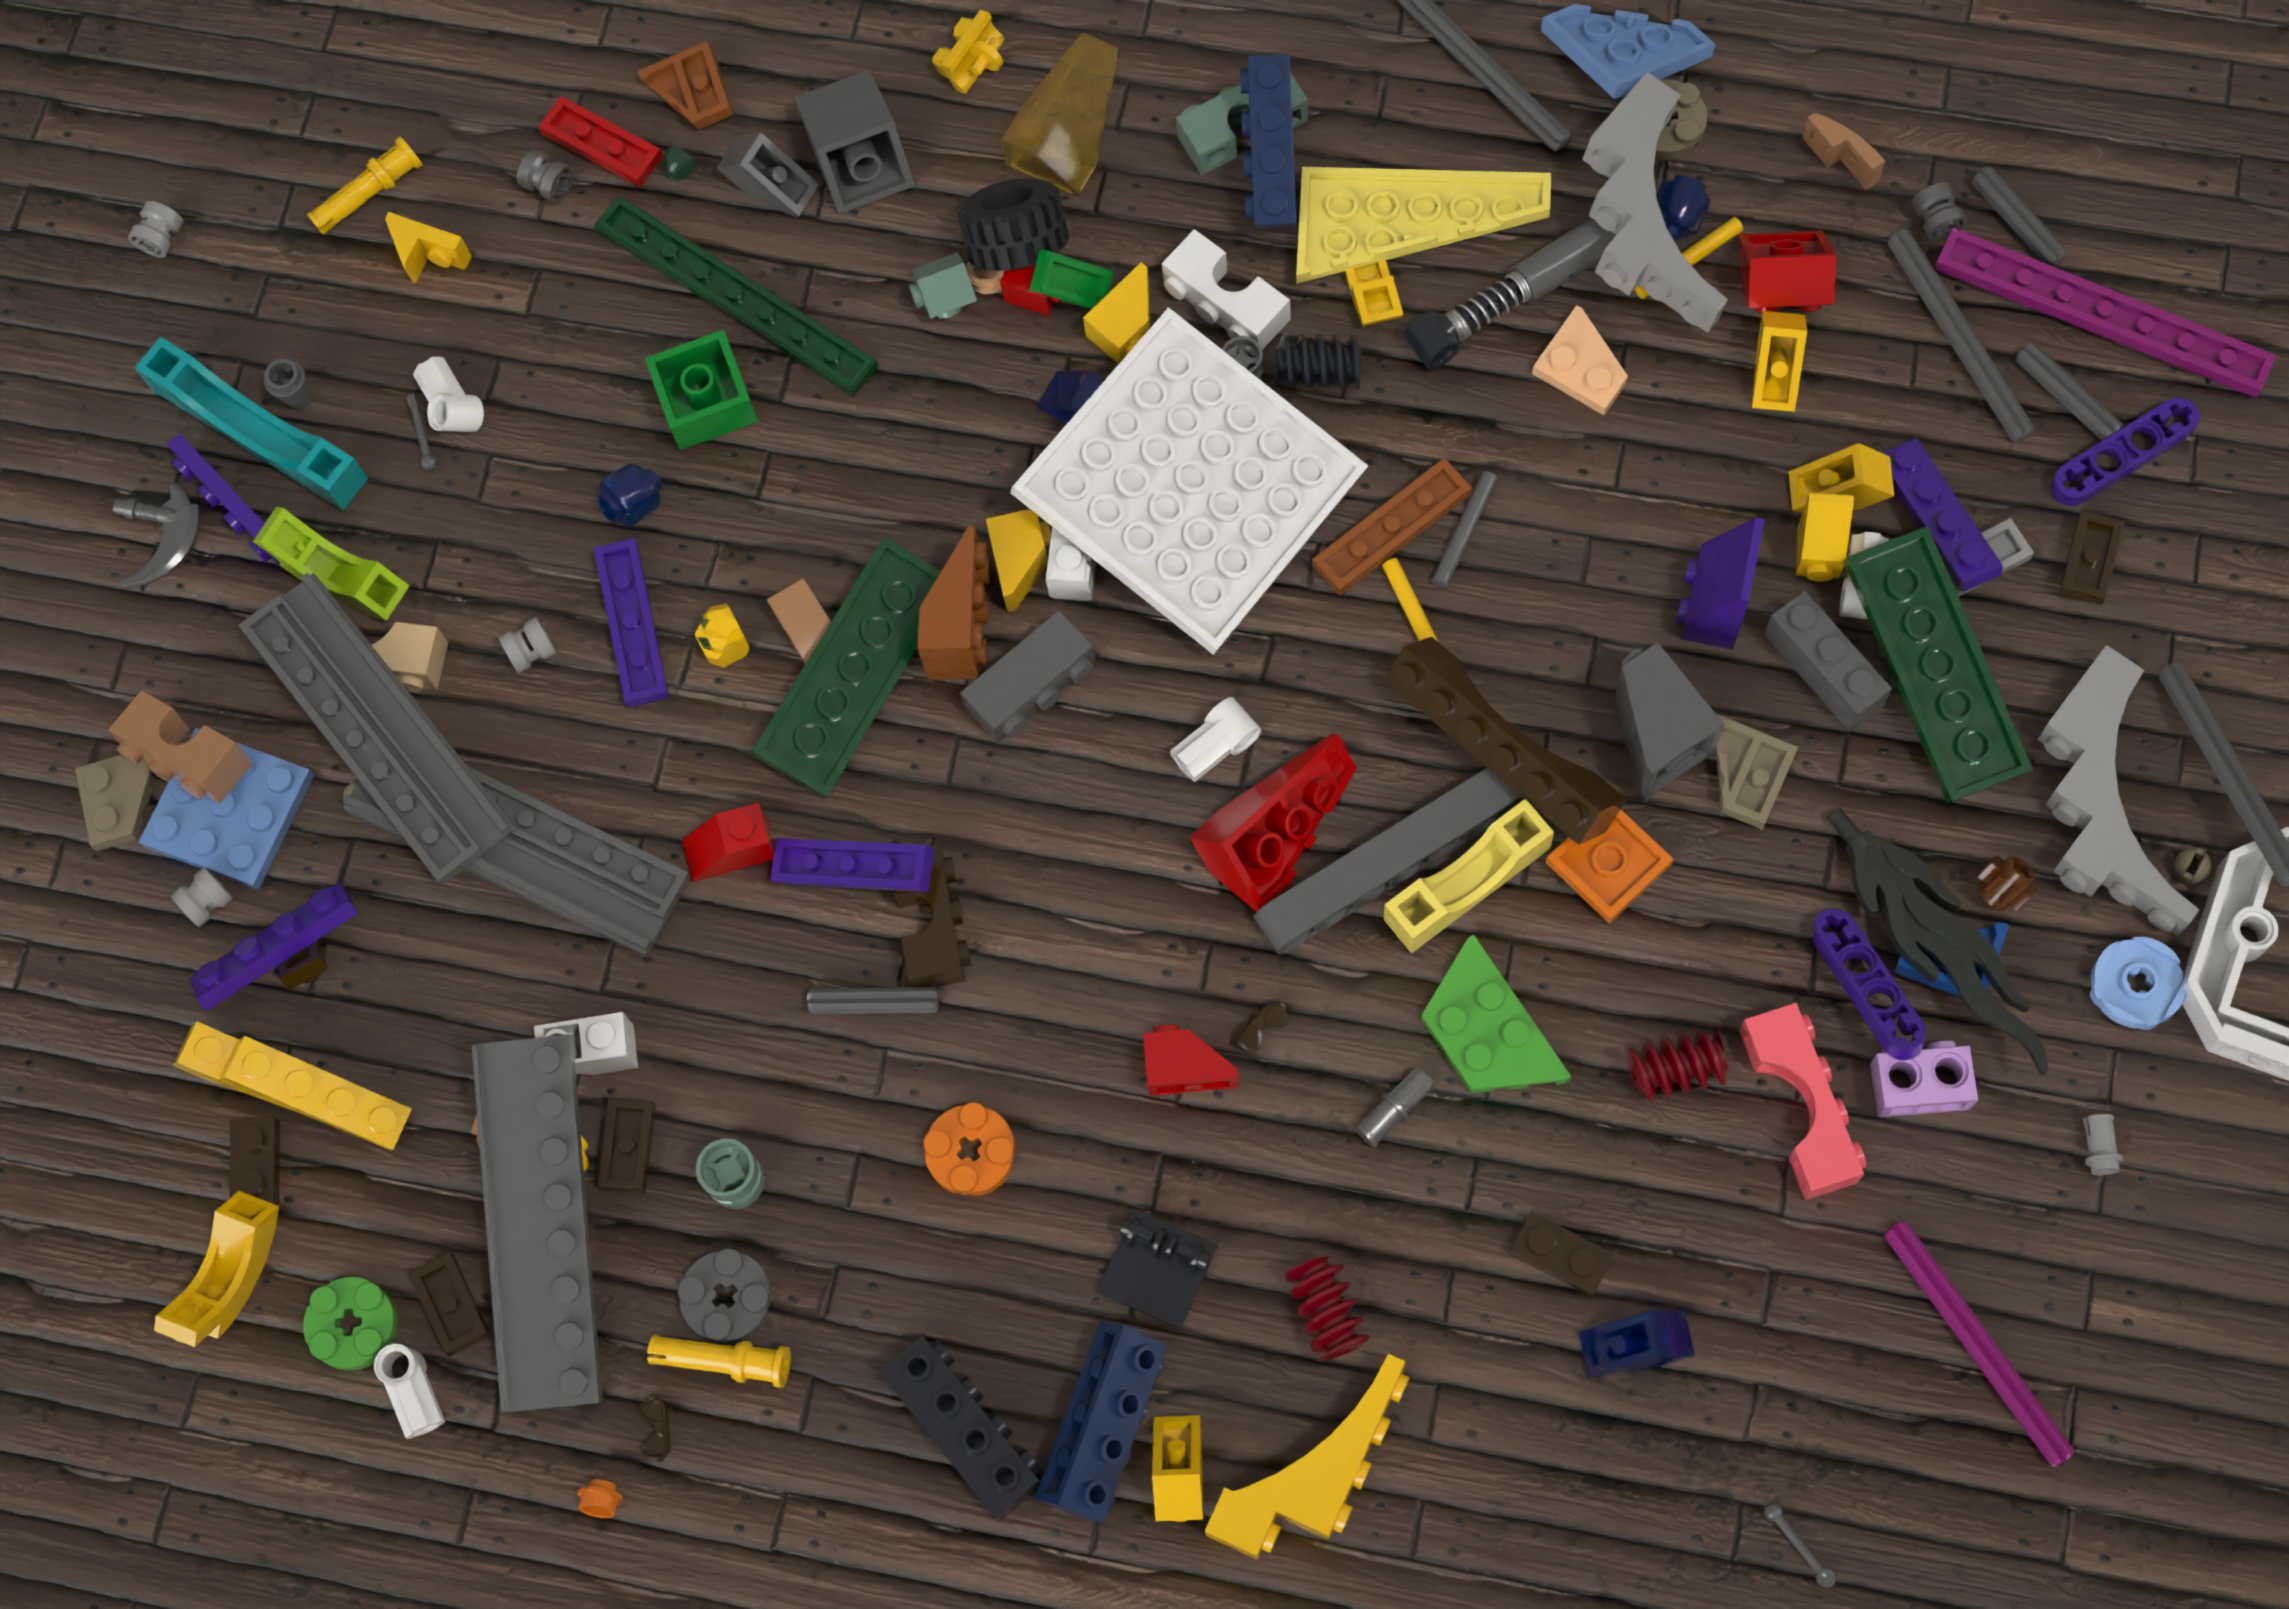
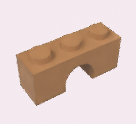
M143 691L138 693L108 729L119 743L116 748L117 751L134 764H138L141 760L148 763V768L158 777L167 782L172 778L180 781V786L199 800L205 795L220 804L252 765V762L235 741L205 725L191 740L179 744L180 740L189 731L188 726L171 706Z

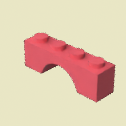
M1797 1003L1744 1019L1739 1032L1755 1073L1772 1074L1787 1080L1797 1088L1806 1102L1809 1112L1808 1132L1806 1137L1793 1149L1788 1157L1804 1199L1808 1200L1857 1184L1864 1175L1862 1169L1866 1168V1159L1860 1144L1857 1141L1851 1142L1845 1127L1849 1125L1848 1113L1843 1101L1840 1098L1834 1099L1828 1084L1832 1082L1831 1070L1825 1057H1818L1812 1043L1816 1036L1809 1016L1807 1014L1801 1015Z

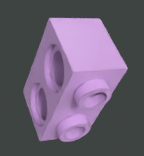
M1954 1041L1934 1042L1928 1044L1927 1049L1922 1050L1920 1055L1910 1060H1897L1889 1056L1882 1048V1053H1877L1870 1063L1878 1118L1970 1110L1978 1100L1970 1046L1956 1047ZM1944 1066L1951 1069L1956 1075V1084L1942 1083L1936 1076L1935 1068ZM1893 1070L1904 1072L1909 1077L1911 1086L1909 1088L1896 1087L1890 1081L1889 1072Z

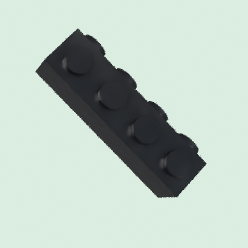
M922 1335L879 1370V1372L992 1515L1000 1522L1038 1490L1040 1481L1036 1475L1042 1469L1025 1448L1017 1454L1006 1439L1013 1432L996 1411L988 1417L977 1403L984 1396L968 1376L959 1381L948 1367L955 1360L939 1340L930 1345Z

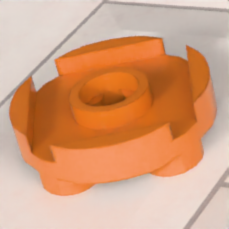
M968 1103L946 1111L932 1124L929 1133L924 1139L925 1161L935 1181L948 1192L982 1196L997 1189L1010 1175L1015 1157V1140L1008 1124L998 1113L983 1107L981 1104ZM966 1140L971 1143L977 1140L982 1144L977 1149L980 1157L975 1161L970 1157H966L963 1160L958 1157V1154L962 1151L961 1144Z

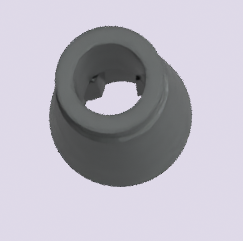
M277 359L268 365L264 375L266 390L293 410L305 409L311 402V394L302 366L296 361L289 359Z

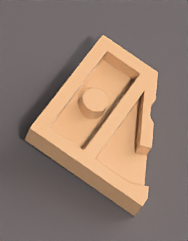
M1577 305L1537 360L1532 374L1602 415H1605L1627 384L1628 375L1584 310Z

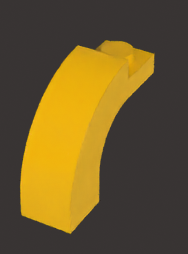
M238 1191L220 1206L214 1213L210 1244L198 1273L189 1286L156 1315L154 1331L193 1347H196L208 1335L218 1339L229 1328L246 1304L262 1272L273 1242L279 1206L242 1191Z

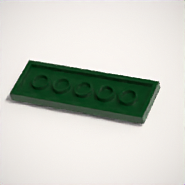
M1928 526L1846 557L1843 563L1947 804L2032 771L2033 767Z
M884 536L757 742L751 755L826 800L918 647L919 608L941 573V570Z

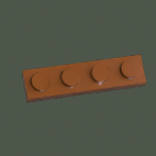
M1443 458L1312 559V566L1336 593L1341 596L1472 494V487Z

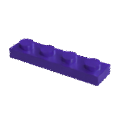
M179 433L167 443L177 456L172 461V464L188 481L195 476L202 483L197 489L213 508L221 504L228 511L222 517L239 536L247 531L254 540L265 523ZM253 540L248 544L265 563L272 558L278 565L280 564V561L255 544Z
M1915 438L1882 452L1890 456L1893 488L1918 527L1921 529L1928 526L1943 563L1961 592L2001 576L2002 563L1919 440Z
M632 538L594 548L624 701L628 708L670 698L639 545L636 539Z
M776 838L770 881L785 885L929 892L935 848L919 844Z
M338 882L330 888H324L316 892L310 901L293 912L282 914L270 927L256 936L243 939L236 945L233 951L219 960L204 964L194 976L189 978L196 999L208 1011L357 915L358 912L347 890Z

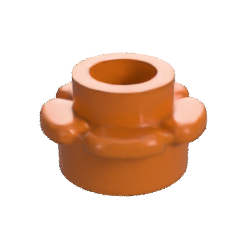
M593 1479L589 1481L588 1487H580L578 1489L577 1495L581 1497L578 1509L589 1516L612 1518L615 1516L617 1506L621 1505L623 1497L620 1493L616 1492L617 1486L614 1483Z

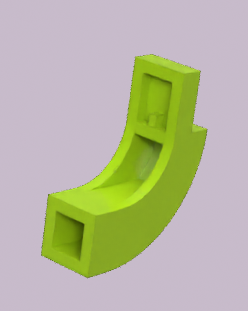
M276 507L253 540L255 544L280 561L279 565L301 581H303L301 577L307 572L309 575L314 573L337 602L375 619L387 621L409 588L407 583L378 561L362 559L344 551L320 536L283 507Z

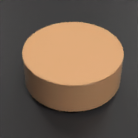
M968 261L966 270L975 291L981 294H993L1001 290L1000 280L1004 271L979 269Z

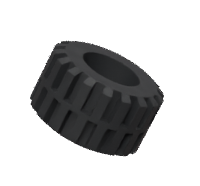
M1020 178L998 182L970 195L957 208V217L969 262L979 269L1005 271L1028 267L1037 263L1040 249L1058 253L1069 240V232L1059 190L1050 181Z

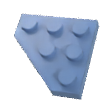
M1573 4L1542 17L1541 31L1614 99L1628 94L1646 72L1661 80L1713 57L1715 48L1713 41L1694 24L1686 20L1673 19L1672 25L1648 22L1649 15L1616 10L1615 16L1591 13V6Z

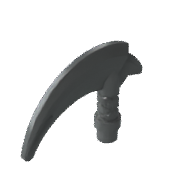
M176 482L170 483L171 499L162 506L143 504L139 500L132 498L128 500L116 498L114 501L113 513L116 515L125 516L126 519L131 520L141 518L163 524L162 539L156 553L142 569L120 580L119 584L122 588L142 586L159 580L172 572L190 552L199 529V506L197 503L191 504L185 492Z

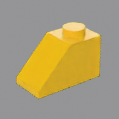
M1142 262L1083 317L1086 337L1118 365L1150 329L1148 269Z
M1762 311L1756 349L1752 408L1795 412L1807 337L1805 315Z
M1860 443L1788 471L1792 511L1797 513L1803 512L1809 493L1854 496L1853 510H1860L1894 497L1890 456Z
M1809 493L1797 527L1796 576H1807L1809 580L1817 582L1840 578L1844 567L1843 560L1847 556L1854 496Z
M1031 509L986 519L1007 612L1015 611L1048 564L1045 547H1049L1051 541L1049 524L1046 521L1039 522L1038 515Z
M1200 1415L1154 1417L1152 1481L1156 1521L1184 1522L1187 1520H1203Z

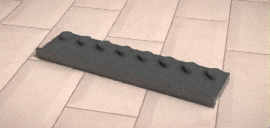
M307 572L301 577L303 580L284 596L278 594L238 626L441 885H444L511 831H516L517 828L322 581L314 573L309 575Z
M469 767L516 826L517 830L511 831L464 868V870L644 958H648L651 948L691 878L689 872ZM358 781L351 794H346L343 799L344 806L342 808L347 813L406 841L365 787Z
M573 1035L472 1044L501 1413L600 1403L603 1401Z

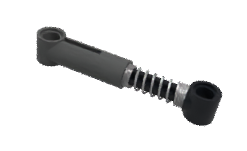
M1589 218L1513 265L1510 269V274L1505 275L1503 282L1496 281L1494 288L1486 287L1485 293L1478 292L1475 299L1468 298L1466 305L1458 304L1456 310L1450 309L1445 314H1438L1437 311L1432 310L1420 315L1407 326L1403 337L1428 370L1437 369L1449 362L1459 352L1461 348L1460 341L1471 336L1473 329L1481 330L1483 323L1490 324V319L1494 316L1500 318V313L1503 311L1509 313V307L1512 305L1518 307L1519 301L1525 303V301L1535 302L1598 263L1604 249L1614 239L1616 234L1603 229L1596 220Z

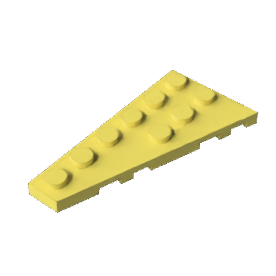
M1302 167L1296 284L1344 272L1347 269H1355L1378 263L1381 260H1389L1549 218L1551 173Z

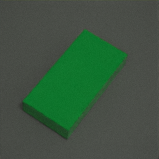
M1040 249L1030 291L1092 309L1108 294L1114 271Z

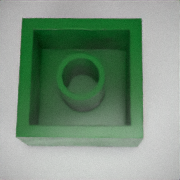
M724 329L644 358L669 428L680 450L759 422Z

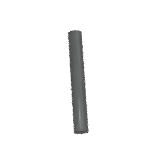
M1482 471L1431 582L1435 586L1442 589L1448 587L1497 481L1495 474L1489 471Z

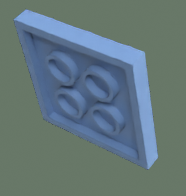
M195 728L190 740L198 733L200 729ZM237 743L252 762V765L220 804L205 795L199 800L186 792L180 786V781L172 778L168 782L138 843L144 848L200 869L206 867L211 873L259 890L315 774L308 768Z

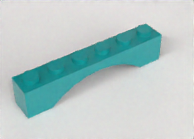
M161 336L134 368L152 391L344 511L368 480V477L352 456L325 439L304 432L261 408L225 383L194 357Z

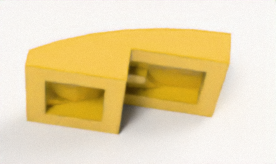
M1386 259L1378 261V263L1344 271L1362 327L1403 317L1394 278L1390 276Z

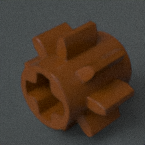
M1996 855L1977 875L1983 881L1979 886L1982 898L1990 906L2000 911H2004L2009 905L2015 911H2019L2036 892V889L2030 885L2035 880L2033 870L2027 863L2016 856H2009L2003 861Z

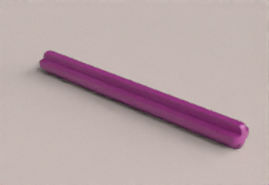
M1901 1221L1888 1229L1885 1233V1239L2049 1464L2053 1467L2059 1466L2071 1458L2074 1454V1449L1906 1221Z

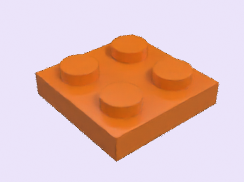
M1620 809L1606 833L1580 845L1568 837L1546 858V864L1610 924L1673 864L1674 859Z

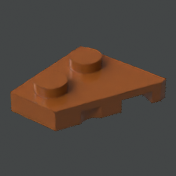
M708 41L637 71L641 80L697 130L735 115L714 50Z

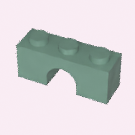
M1290 73L1292 126L1294 129L1308 122V99ZM1241 85L1229 86L1223 89L1217 97L1201 105H1191L1181 115L1176 117L1178 139L1201 176L1237 158L1236 136L1232 129L1242 122V110H1250L1249 94H1241Z

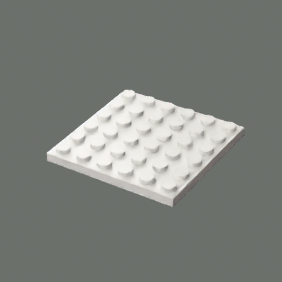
M1168 307L1012 486L1010 493L1214 655L1356 483L1368 465Z

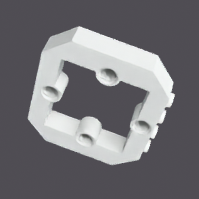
M2289 827L2281 829L2289 843ZM2253 841L2230 851L2218 865L2183 971V978H2185L2183 987L2186 991V996L2182 1005L2207 1051L2289 1081V1028L2230 1007L2244 962L2254 961L2259 958L2278 937L2279 927L2275 917L2269 911L2262 908L2274 873L2256 842ZM2245 926L2254 930L2257 934L2258 942H2250L2245 939L2241 934L2240 927Z

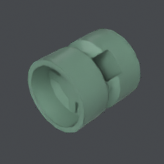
M727 1138L713 1141L702 1150L697 1158L695 1170L698 1182L714 1201L723 1207L730 1209L748 1207L762 1193L765 1184L763 1167L746 1145L741 1142Z

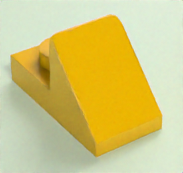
M388 212L385 218L402 265L413 283L417 282L428 259L443 268H449L452 265L463 270L466 269L472 255L461 236Z

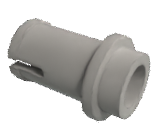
M2095 1114L2083 1118L2089 1157L2085 1159V1164L2091 1167L2093 1175L2118 1173L2120 1171L2119 1164L2123 1162V1156L2117 1152L2113 1124L2114 1116L2111 1114Z

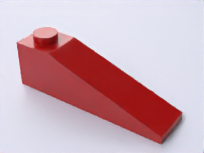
M1332 733L1219 809L1189 837L1208 871L1256 912L1279 896L1290 885L1297 873L1293 869L1304 848L1311 849L1317 838L1313 833L1323 815L1332 812L1357 769L1340 736Z

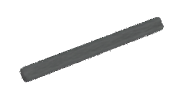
M1396 0L1552 151L1556 152L1567 145L1571 138L1570 132L1431 0Z
M1906 228L1893 233L1889 237V248L2010 439L2014 442H2020L2028 438L2034 431V425L1915 238Z
M2174 662L2170 665H2165L2160 670V681L2278 882L2283 887H2289V843L2183 664Z

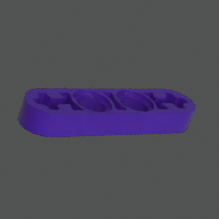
M2185 398L2170 399L2065 463L2057 470L2051 483V493L2054 499L2065 506L2080 505L2186 440L2193 433L2199 422L2198 408L2193 402ZM2171 415L2174 417L2183 415L2186 418L2184 424L2176 422L2169 426L2165 433L2163 432L2161 427L2166 425ZM2137 432L2148 434L2154 441V447L2149 450L2138 449L2133 445L2131 435ZM2101 454L2114 456L2119 463V469L2113 472L2102 470L2096 463V457ZM2087 471L2089 476L2082 481L2078 490L2075 487L2069 489L2064 487L2067 479L2071 482L2076 481Z
M1828 909L1821 912L1815 919L1812 939L1816 948L1887 1054L1897 1060L1914 1059L1920 1055L1925 1043L1926 1028L1923 1021L1855 920L1847 912L1840 909ZM1831 927L1834 931L1842 930L1841 941L1834 932L1826 933V928ZM1849 959H1861L1868 964L1870 969L1865 973L1855 974L1850 972L1844 963ZM1876 993L1885 994L1892 1000L1893 1005L1886 1009H1877L1868 1002L1867 998ZM1898 1017V1021H1897V1025H1896L1893 1020H1895V1019ZM1897 1027L1904 1036L1912 1034V1041L1907 1042L1903 1037L1896 1039Z

